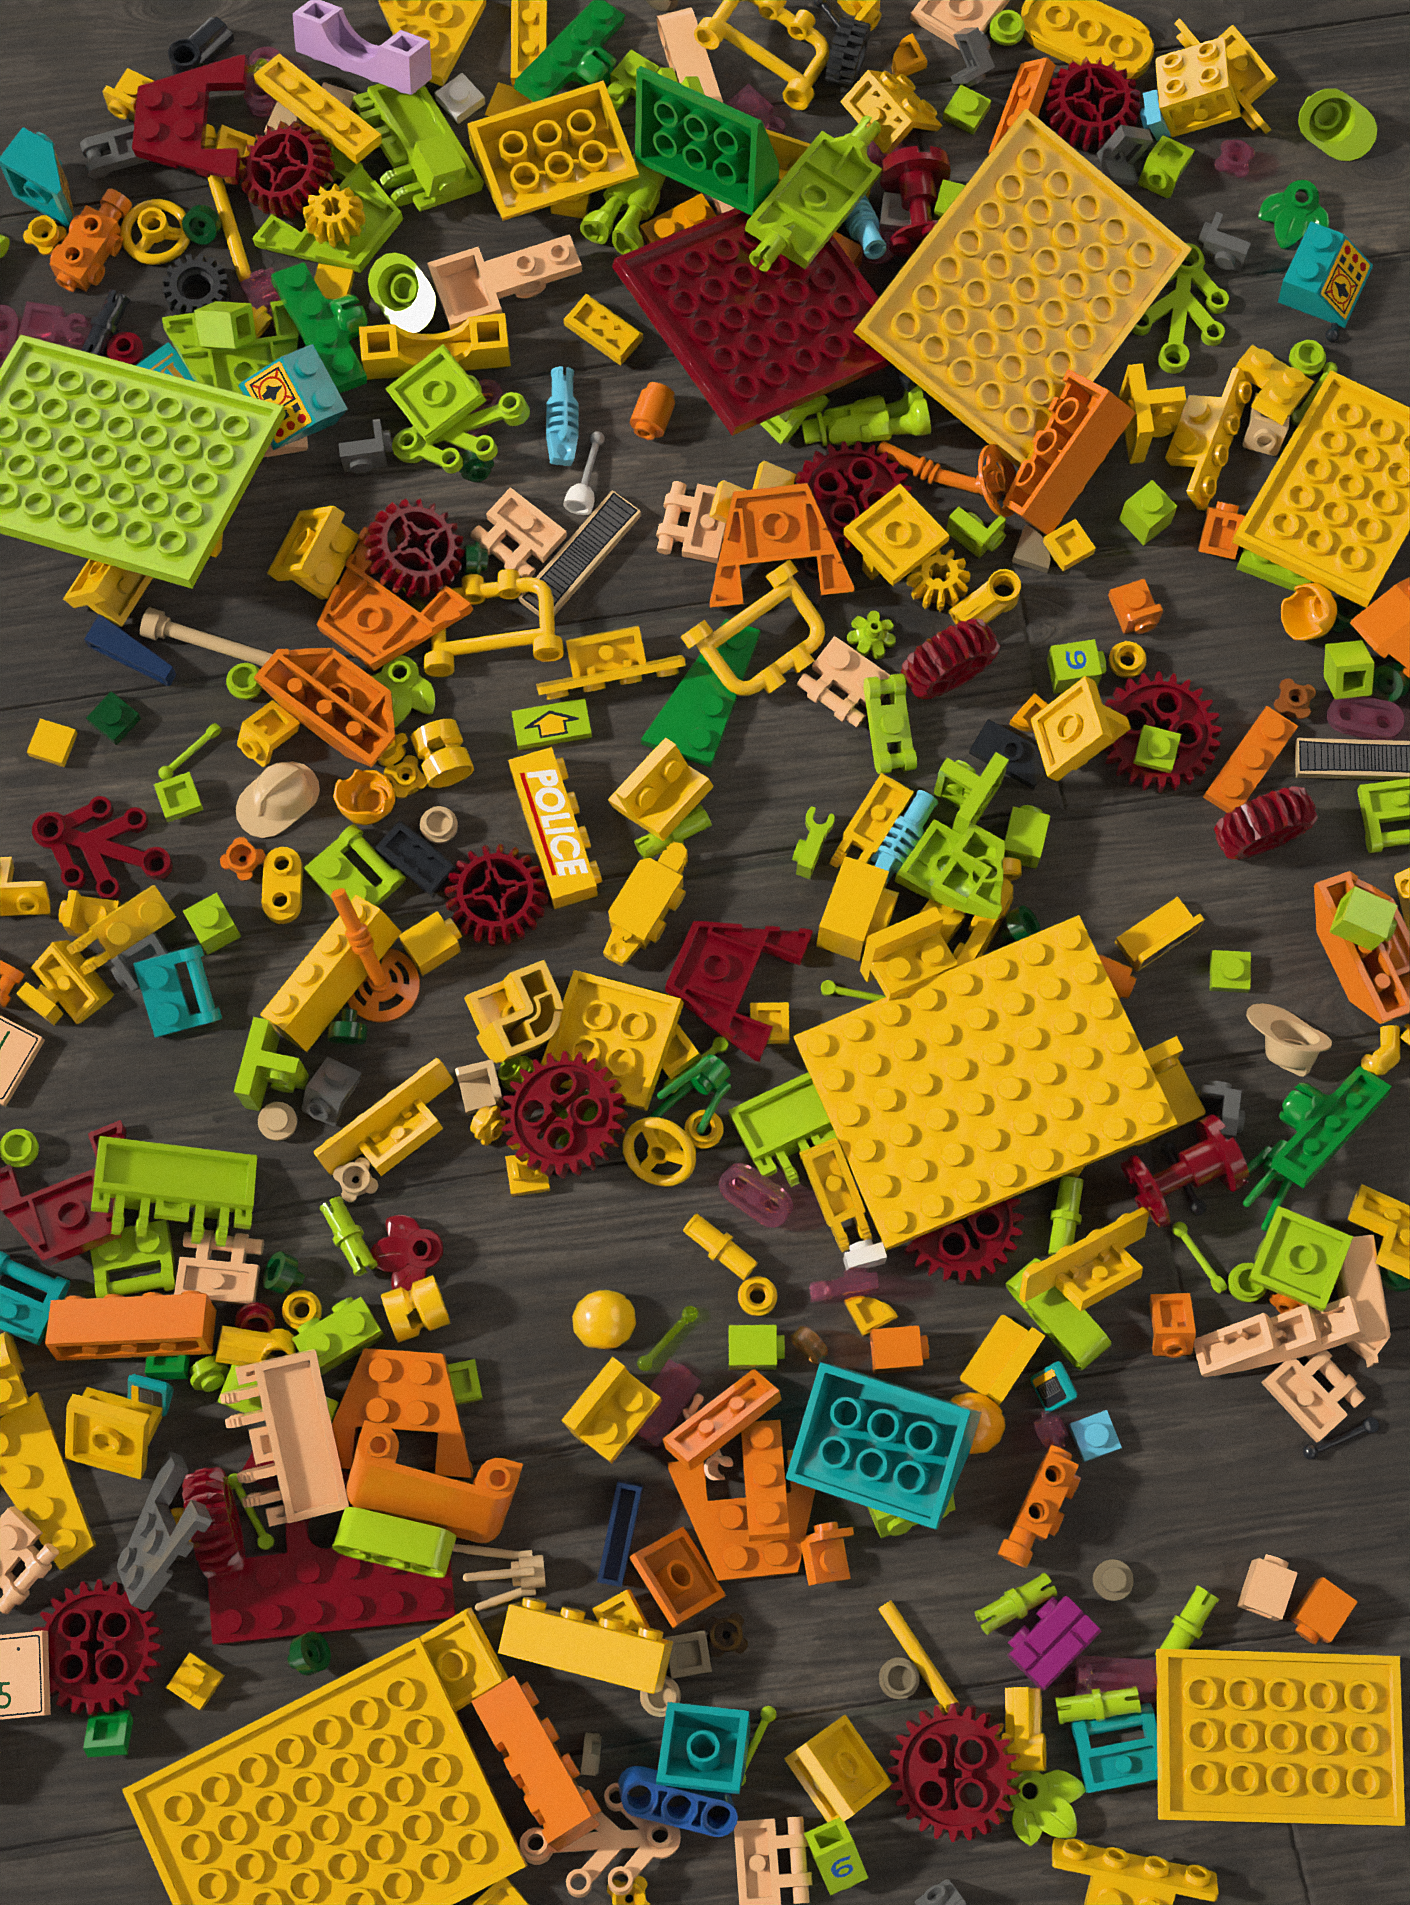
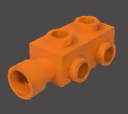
M107 189L100 200L102 206L99 211L86 205L81 214L76 215L72 219L69 233L63 243L58 244L52 251L49 264L56 276L55 280L68 291L74 292L76 288L87 292L91 284L97 286L104 277L105 266L103 264L108 256H116L123 246V237L120 236L121 228L118 221L127 215L132 207V203L126 196L114 189Z
M1050 1445L1019 1509L1008 1540L1004 1539L997 1553L1000 1557L1027 1568L1033 1552L1030 1550L1035 1539L1043 1541L1047 1538L1048 1534L1056 1535L1065 1515L1059 1512L1065 1497L1072 1499L1081 1477L1075 1475L1079 1464L1070 1461L1073 1456L1071 1453L1057 1446ZM1046 1470L1054 1474V1482L1046 1478ZM1029 1507H1034L1038 1511V1519L1030 1516Z

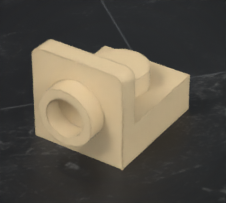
M1258 393L1255 394L1254 399H1253V401H1252V404H1253V402H1254L1256 396L1258 395ZM1251 407L1249 427L1244 436L1242 446L1250 450L1276 456L1288 431L1289 418L1283 425H1280Z

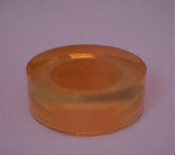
M799 1326L790 1336V1340L797 1350L812 1363L818 1365L828 1355V1348L825 1343L808 1327Z

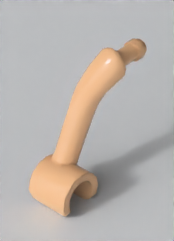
M696 1394L689 1409H683L682 1412L686 1420L696 1413L700 1403L704 1400L702 1395ZM720 1449L713 1453L704 1465V1472L711 1480H725V1477L718 1471L719 1463L726 1467L733 1466L732 1459L728 1456H722Z

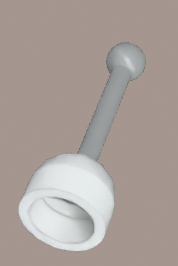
M599 431L593 432L590 436L592 446L581 484L578 483L567 491L563 503L569 512L577 515L591 514L594 506V492L588 486L598 448L605 440L603 433Z

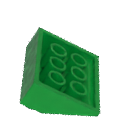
M640 66L636 69L635 161L752 216L777 186L779 180V162L763 122L647 68Z

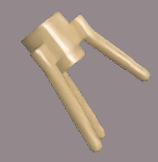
M454 1544L453 1552L519 1560L511 1562V1569L480 1571L463 1575V1580L466 1582L512 1578L513 1586H521L518 1589L477 1603L475 1605L477 1611L523 1596L536 1595L535 1588L546 1587L543 1555L533 1556L532 1550L513 1551Z

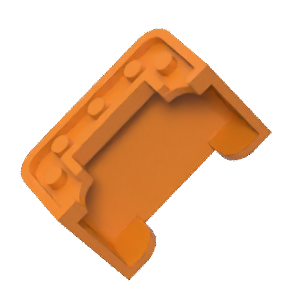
M364 1420L346 1490L348 1501L353 1507L440 1527L454 1533L458 1538L476 1543L490 1542L500 1534L519 1481L522 1463L504 1458L487 1460L481 1466L477 1477L473 1480V1484L465 1483L395 1463L399 1449L397 1435L385 1425Z

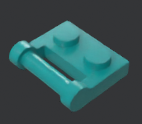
M201 944L133 963L154 1037L222 1019L220 1008H215L201 957L204 956ZM186 961L200 1009L198 1013L190 1014L176 967V964Z
M0 1251V1276L5 1274L47 1292L44 1302L41 1303L0 1285V1330L7 1331L14 1336L40 1346L47 1332L51 1300H63L69 1290L70 1280L60 1276L53 1278L10 1260L9 1254Z
M1150 1702L1140 1704L1141 1713L1136 1712L1106 1717L1105 1721L1097 1722L1096 1719L1070 1722L1086 1793L1158 1779L1157 1723ZM1142 1726L1145 1738L1091 1748L1088 1736Z

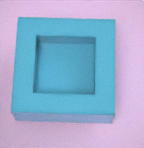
M1157 89L1143 93L1145 107L1141 108L1140 116L1144 129H1150L1157 141L1160 140L1162 135L1168 138L1171 137L1159 109Z
M1107 1410L1068 1425L1083 1463L1122 1448Z

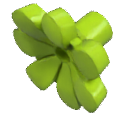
M870 611L867 619L857 616L851 623L852 627L856 630L850 631L847 635L849 644H858L856 651L864 657L871 650L875 659H881L885 656L884 646L892 648L896 644V637L890 633L894 629L893 623L889 619L881 622L879 612Z

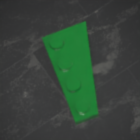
M725 618L721 626L728 622L729 619ZM750 626L745 627L716 648L735 676L744 681L761 633V630ZM702 654L699 655L641 738V745L655 749L667 738L677 745L684 759L712 768L738 695L730 692L722 684Z

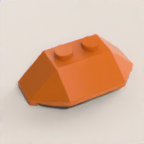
M334 648L277 649L254 676V680L284 710L347 758L372 767L396 739L391 691Z
M1348 871L1317 882L1314 885L1316 930L1349 1001L1379 1024L1410 1013V932L1398 908H1396L1393 919L1397 921V926L1394 934L1388 942L1383 941L1372 951L1330 933L1341 898L1354 886L1396 904L1392 897L1373 885L1358 879L1357 875Z

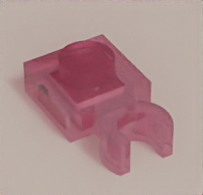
M749 84L725 103L761 120L765 129L776 130L779 134L783 135L786 134L784 121L779 117L771 116L773 114V106Z
M27 301L19 336L25 335L58 344L59 337H65L69 343L81 345L84 343L82 334L72 332V329L76 326L87 327L88 322L84 315L78 313L64 317L65 312L60 306Z
M854 1268L843 1271L844 1277L837 1278V1280L810 1283L811 1302L875 1294L879 1290L877 1272L867 1273V1268Z

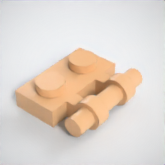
M674 481L670 493L665 496L663 505L666 509L664 521L659 524L656 537L659 539L657 551L661 554H671L673 543L682 542V557L718 564L726 524L709 517L717 488L697 484L695 496L691 497L685 495L687 487L685 483ZM684 511L690 512L687 527L678 525L680 513Z
M510 487L486 513L487 520L495 526L487 532L478 525L470 535L471 538L480 543L481 549L487 550L488 555L493 554L505 564V569L517 570L522 578H532L536 569L526 562L527 559L533 555L544 563L566 539L567 532ZM506 535L520 545L514 552L501 543Z
M834 636L812 664V669L820 674L821 677L816 681L804 673L799 679L797 686L808 693L807 697L813 702L818 703L820 701L835 712L834 716L842 722L847 720L858 728L866 717L856 709L859 703L866 707L863 687L864 679L875 676L879 680L889 679L890 675ZM834 684L847 693L848 697L843 700L830 691L829 688Z
M204 1230V1236L200 1244L191 1243L192 1232H185L183 1247L197 1248L196 1258L180 1257L174 1295L194 1290L207 1293L211 1302L238 1305L255 1303L260 1267L254 1264H245L247 1254L262 1255L264 1240L249 1238V1234L236 1233L235 1237L227 1236L225 1247L216 1246V1241L214 1240V1230ZM212 1250L232 1252L231 1262L210 1260Z
M1328 1350L1306 1355L1309 1361L1304 1366L1296 1358L1285 1361L1261 1382L1316 1443L1324 1438L1348 1415L1337 1403L1341 1398L1344 1397L1354 1408L1366 1398L1355 1386L1357 1382L1350 1374L1345 1376L1331 1361L1332 1355ZM1317 1370L1334 1386L1329 1393L1312 1376Z
M16 1506L7 1508L0 1517V1588L4 1594L0 1598V1611L4 1614H9L15 1605H21L30 1595L29 1588L38 1578L46 1576L52 1568L51 1562L59 1554L56 1547L52 1544L46 1543L40 1551L33 1545L43 1532ZM22 1559L25 1562L26 1568L17 1578L11 1571Z
M803 1816L787 1817V1835H776L775 1818L737 1821V1825L734 1828L739 1905H781L780 1888L792 1887L793 1904L810 1903L809 1885H813L812 1872H807L806 1847L809 1845L804 1835ZM789 1848L791 1873L779 1874L777 1849Z

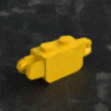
M674 841L672 844L669 843V846H666L667 850L663 851L658 861L652 858L640 860L610 907L608 913L612 932L603 954L604 957L617 965L624 967L639 948L645 950L650 941L656 943L667 923L663 921L670 909L676 911L686 894V891L682 889V873L684 872V867H687L686 863H688V850L682 843H675Z

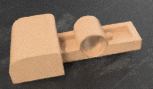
M570 234L485 262L479 247H475L427 263L450 330L459 327L471 316L502 314V308L498 300L512 294H516L518 298H530L541 293L546 288V283L582 272V265Z

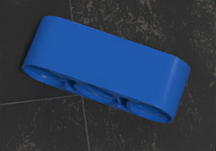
M642 1766L627 1768L618 1779V1789L623 1808L634 1817L714 1837L728 1835L737 1825L738 1815L730 1793L657 1785L658 1770ZM642 1785L648 1788L643 1796L632 1797L628 1795L630 1789L635 1786ZM675 1796L687 1797L686 1802L682 1806L672 1807L668 1805L669 1800ZM720 1805L727 1808L721 1816L711 1817L707 1815L714 1806Z

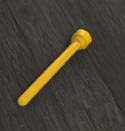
M207 124L205 149H214L217 139L216 131L212 125ZM210 175V177H207L238 280L242 284H248L252 280V273L223 179Z

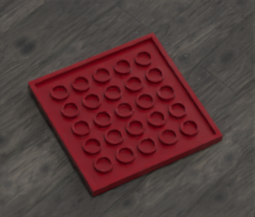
M736 208L616 257L612 266L732 436L892 364L853 332L879 298L836 239L832 236L806 269L780 253L768 271H761L759 267L764 260L762 259L755 267L750 262L749 255L762 241L745 231L746 223L751 215Z

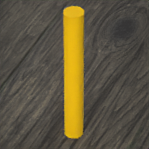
M890 1600L878 1610L938 1702L944 1706L948 1713L950 1704L958 1702L892 1600Z

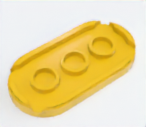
M1025 0L1023 4L1021 18L1025 24V39L1036 49L1065 63L1071 64L1073 60L1081 66L1082 60L1087 57L1090 63L1096 64V61L1101 56L1103 65L1109 66L1115 60L1116 71L1127 68V79L1139 78L1147 71L1154 54V43H1152V39L1149 36L1150 32L1141 21L1097 0Z

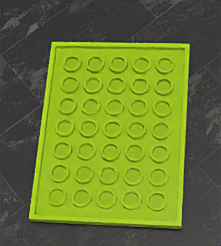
M20 335L0 368V533L192 589L286 416L284 406Z

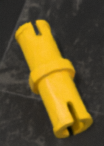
M698 1213L690 1219L683 1229V1232L709 1252L708 1257L711 1260L715 1261L718 1259L742 1280H745L758 1264L755 1259L732 1241L733 1236L728 1232L725 1234L721 1233Z

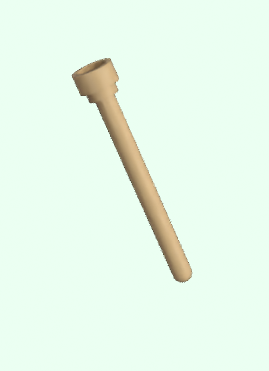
M151 607L146 610L140 626L141 636L157 640L158 637L162 639L166 636L260 666H264L273 655L272 653L173 623L170 617L165 616V612Z

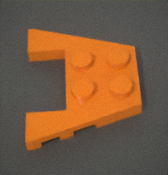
M807 483L733 492L710 597V608L744 604L740 565L817 557L821 595L854 592L851 578Z
M364 527L358 536L359 543L354 554L350 553L345 563V573L339 585L335 584L317 622V626L320 632L375 671L466 617L473 611V607L469 601L446 585L422 612H418L369 576L371 574L370 568L375 562L365 560V554L369 548L364 546V540L369 534L367 533V528ZM388 543L389 550H390V552H392V549H391V547H390V545H389V543Z
M363 1349L332 1422L341 1468L351 1469L356 1452L358 1427H362L364 1420L385 1425L390 1429L437 1432L435 1474L441 1476L473 1477V1468L465 1444L466 1439L457 1411L456 1397L445 1354Z
M787 1450L788 1468L794 1450ZM680 1461L668 1462V1471L717 1581L798 1573L802 1555L800 1537L806 1536L815 1494L814 1488L790 1481L791 1492L786 1493L789 1539L749 1542L746 1497L708 1501L704 1461L691 1471Z

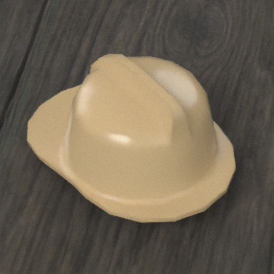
M294 761L275 763L267 767L239 796L236 805V816L242 829L251 836L259 838L274 837L285 831L317 802L320 789L315 773L306 765Z
M1260 1003L1253 1004L1247 1009L1246 1016L1249 1022L1265 1035L1267 1058L1285 1070L1298 1076H1306L1315 1063L1319 1052L1331 1048L1332 1040L1327 1035L1312 1028L1283 1008Z

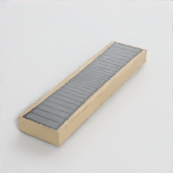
M613 490L536 577L544 581L551 588L554 600V616L641 517L639 509ZM533 592L522 593L519 596V602L539 616V599L537 594Z
M1297 738L1295 741L1296 778L1409 779L1410 741Z

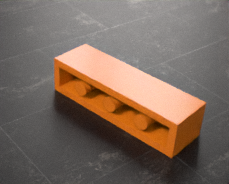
M194 1290L184 1291L179 1295H163L157 1292H148L142 1296L125 1297L119 1294H108L104 1298L91 1299L81 1296H69L65 1300H51L45 1344L57 1361L212 1354L216 1309L207 1293Z

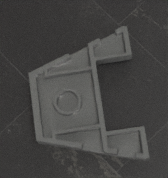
M167 1451L128 1546L122 1551L117 1563L118 1573L131 1606L145 1611L172 1577L173 1571L168 1568L178 1555L187 1557L193 1549L194 1543L189 1540L197 1530L205 1533L213 1521L204 1504L190 1500L176 1525L169 1505L189 1470L183 1457L171 1451Z

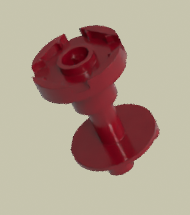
M918 146L906 147L892 152L882 160L883 168L879 176L881 187L889 193L900 194L902 208L910 211L911 224L896 231L889 241L890 251L894 255L906 258L907 260H909L938 222L933 220L931 208L937 202L936 189L942 185L943 180H948L951 174L949 155L938 147L929 146L930 152H919Z
M1213 1114L1197 1121L1196 1132L1199 1143L1178 1154L1180 1162L1154 1175H1151L1144 1163L1136 1155H1130L1128 1160L1120 1164L1124 1176L1130 1184L1134 1183L1139 1193L1135 1197L1138 1209L1145 1207L1149 1211V1216L1152 1217L1159 1228L1170 1224V1215L1164 1196L1189 1183L1195 1188H1199L1219 1178L1223 1185L1232 1192L1249 1184L1245 1179L1249 1177V1170L1238 1144L1233 1137L1227 1140L1222 1135L1220 1130L1226 1128V1126Z

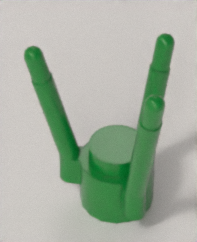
M712 1054L704 1056L696 1066L657 1094L659 1099H664L676 1091L648 1117L660 1118L694 1087L704 1095L715 1092L697 1127V1133L702 1134L714 1115L722 1097L731 1088V1085L726 1082L731 1076L729 1068L722 1060Z
M1279 1140L1273 1148L1266 1146L1257 1157L1247 1163L1250 1173L1265 1162L1263 1169L1266 1174L1244 1200L1243 1205L1245 1207L1251 1206L1273 1179L1282 1181L1284 1178L1261 1226V1230L1264 1232L1268 1230L1276 1208L1281 1206L1293 1181L1270 1167L1273 1157L1286 1145L1287 1141Z

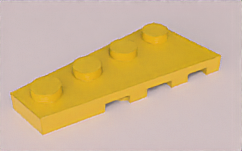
M36 1392L29 1397L30 1405L0 1418V1484L15 1506L43 1532L38 1538L42 1545L45 1546L46 1543H49L56 1547L59 1554L53 1561L61 1571H64L94 1549L96 1543L80 1500L77 1498L73 1488L69 1470L56 1442V1435L44 1409L43 1400L40 1393Z

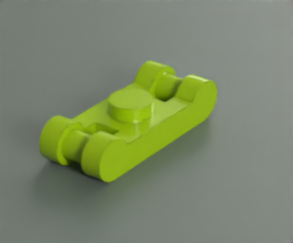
M902 673L892 674L889 676V679L879 680L877 676L865 678L863 687L876 772L878 774H887L896 768H901L903 771L915 770L917 767V756L912 744L904 675ZM890 694L891 705L881 706V695ZM897 743L898 753L890 754L887 744Z

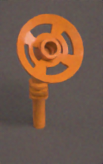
M886 441L880 443L876 453L881 455L884 452H888L887 459L893 462L898 461L899 465L912 470L913 476L917 477L920 474V479L924 481L928 478V483L930 484L936 482L984 496L991 510L998 516L1002 515L1005 518L1014 514L1005 505L1001 508L997 501L1001 498L1002 494L1007 495L1016 472L1012 462L1001 454L996 444L987 445L982 449L978 462V475L974 478L941 469V464L933 465V460L930 459L926 462V457L918 458ZM987 456L986 465L983 466L984 459Z
M340 888L333 891L331 898L347 929L345 936L352 946L353 952L359 954L368 973V976L358 987L361 996L367 1001L366 1005L363 1006L356 999L354 993L347 1003L351 1009L357 1010V1015L368 1021L390 1022L402 1017L413 1007L419 995L420 979L415 965L405 954L389 948L384 954L382 964H380L373 949L374 940L368 931V927L365 923L360 922L345 889ZM397 961L407 970L409 984H404L403 975L395 965ZM390 969L396 974L398 983L392 981L388 973ZM364 982H368L373 992L371 996L365 991ZM396 994L404 998L396 1007L379 1011V1002L388 1001Z

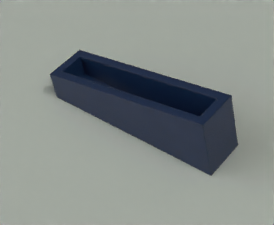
M100 614L84 638L89 648L170 687L176 677V673L170 664Z
M624 1480L617 1482L597 1579L598 1583L617 1587L623 1586L643 1484Z

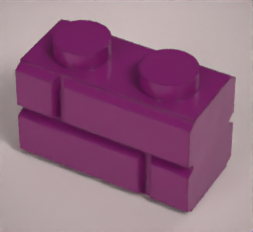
M1052 1596L1036 1613L1041 1620L1031 1630L1024 1625L1008 1642L1013 1648L1007 1654L1008 1658L1041 1691L1046 1690L1102 1632L1067 1596L1062 1597L1059 1601Z

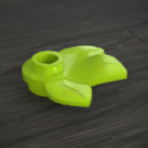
M400 655L385 664L382 672L371 676L392 693L395 728L405 720L412 708L423 714H433L435 708L434 689L429 681L419 676V669L411 658ZM397 668L407 670L406 676L401 679L395 678L393 673Z
M1054 1770L1044 1775L1037 1771H1022V1776L1011 1779V1784L1021 1789L1019 1794L1009 1795V1798L1015 1806L1012 1825L1015 1833L1022 1841L1032 1846L1040 1838L1043 1831L1057 1838H1072L1076 1836L1077 1820L1070 1803L1080 1798L1086 1791L1080 1780L1061 1770ZM1029 1782L1033 1783L1037 1788V1794L1032 1799H1026L1022 1794L1023 1786Z

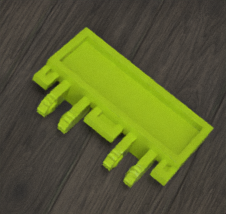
M379 83L368 87L367 92L353 96L352 101L358 111L361 112L358 116L370 126L376 128L375 130L381 134L382 143L378 147H381L394 168L388 172L386 171L381 179H379L384 189L388 190L412 182V184L406 185L403 188L400 187L390 196L396 206L399 207L414 202L420 212L482 190L483 179L425 85L412 95ZM448 133L466 165L461 189L450 195L441 194L428 198L410 164L416 141Z
M808 1072L728 1110L729 1116L761 1177L764 1179L778 1172L771 1158L774 1156L791 1187L800 1182L797 1171L792 1167L788 1156L798 1151L802 1152L809 1149L810 1147L806 1140L811 1139L814 1146L830 1139H837Z
M100 1136L91 1211L108 1213L110 1198H115L111 1234H121L125 1220L123 1216L124 1208L138 1210V1218L135 1224L136 1237L145 1238L150 1203H155L154 1218L188 1222L189 1210L192 1207L194 1211L191 1243H201L204 1236V1218L217 1219L214 1239L216 1246L225 1247L228 1234L229 1212H234L233 1228H251L257 1155Z

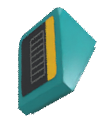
M1057 1361L1030 1378L1031 1384L1046 1412H1052L1077 1398L1078 1394L1062 1362Z
M136 1374L129 1375L128 1399L163 1408L162 1417L166 1416L174 1393L173 1387L159 1380Z

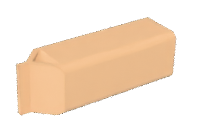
M1374 1235L1353 1237L1336 1280L1338 1298L1342 1299L1350 1296L1356 1301L1365 1337L1346 1344L1366 1360L1367 1368H1371L1379 1363L1377 1354L1391 1336L1380 1268L1375 1263L1377 1251Z

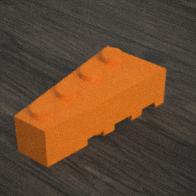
M1067 369L1063 378L1066 386L1061 397L1054 396L1048 408L1052 415L1045 430H1038L1032 441L1034 452L1031 458L1022 462L1002 503L1046 535L1053 532L1061 523L1066 512L1078 495L1081 494L1089 479L1105 460L1110 449L1126 430L1129 422L1136 414L1133 409L1112 392L1070 369Z
M512 1676L473 1700L472 1704L495 1747L505 1757L503 1761L517 1786L523 1789L525 1793L524 1801L531 1814L536 1818L540 1826L543 1825L544 1829L541 1832L545 1840L559 1852L600 1826L595 1815L601 1812V1809L591 1791L588 1789L582 1793L574 1778L581 1774L570 1754L567 1753L561 1756L554 1744L560 1737L548 1717L541 1721L534 1708L540 1702L528 1681L521 1685L516 1677Z

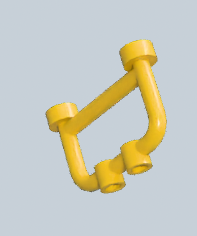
M723 0L712 18L705 17L700 21L694 30V37L702 47L713 50L720 45L723 39H726L788 82L783 91V99L791 108L796 110L807 108L814 97L812 86L830 57L829 44L825 37L813 28L816 21L809 11L799 10L794 15L784 8L786 0ZM741 1H748L757 6L763 18L767 20L776 19L786 26L792 38L799 41L805 39L815 47L816 55L803 75L726 22Z
M790 559L766 576L773 586V590L713 632L706 620H703L681 636L688 649L696 645L722 684L730 692L739 696H750L761 691L763 688L768 694L786 682L783 674L793 668L797 674L815 660L810 654L816 651L823 642L825 636L824 622L794 579L793 575L798 570ZM789 597L810 627L809 637L748 681L739 680L716 648Z
M514 569L499 571L498 582L484 583V578L477 574L464 576L462 578V587L453 588L452 590L469 601L471 605L480 604L485 598L501 597L503 599H515L521 593L533 592L537 594L539 599L540 628L446 642L445 628L431 637V651L424 656V670L427 675L432 677H446L454 673V656L532 644L535 659L544 662L559 660L563 657V639L555 635L554 600L551 588L538 578H520V573Z

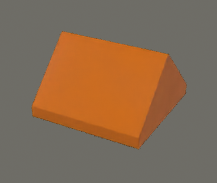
M684 1526L629 1557L673 1630L726 1596Z

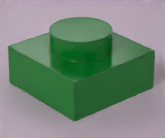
M191 1355L147 1356L145 1375L151 1379H187Z
M129 1710L114 1711L112 1714L98 1712L96 1716L89 1715L83 1746L87 1758L128 1754L133 1725V1717Z

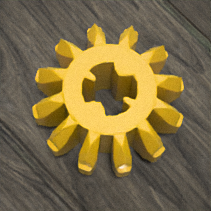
M334 183L332 189L326 191V189L320 186V195H309V206L303 207L306 229L308 233L315 236L316 241L320 245L329 241L330 246L335 248L338 241L343 240L349 246V236L360 237V226L364 225L366 221L362 200L359 196H354L350 187L340 191V187Z
M938 549L932 556L912 570V574L907 577V585L913 587L911 593L913 600L924 597L922 604L924 609L928 608L931 602L936 603V608L940 612L944 609L945 601L954 607L958 604V596L964 597L967 594L968 587L966 583L970 581V573L963 570L966 565L964 558L953 560L955 554L953 549L949 550L946 555H941V550Z

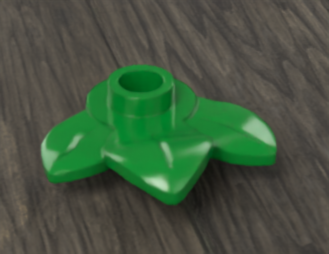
M1296 180L1290 183L1284 192L1275 193L1267 197L1262 203L1258 214V219L1262 221L1275 222L1274 234L1281 249H1286L1298 242L1304 236L1310 222L1329 228L1328 214L1318 204V189L1307 180ZM1297 192L1306 193L1308 201L1305 203L1298 202L1295 194Z

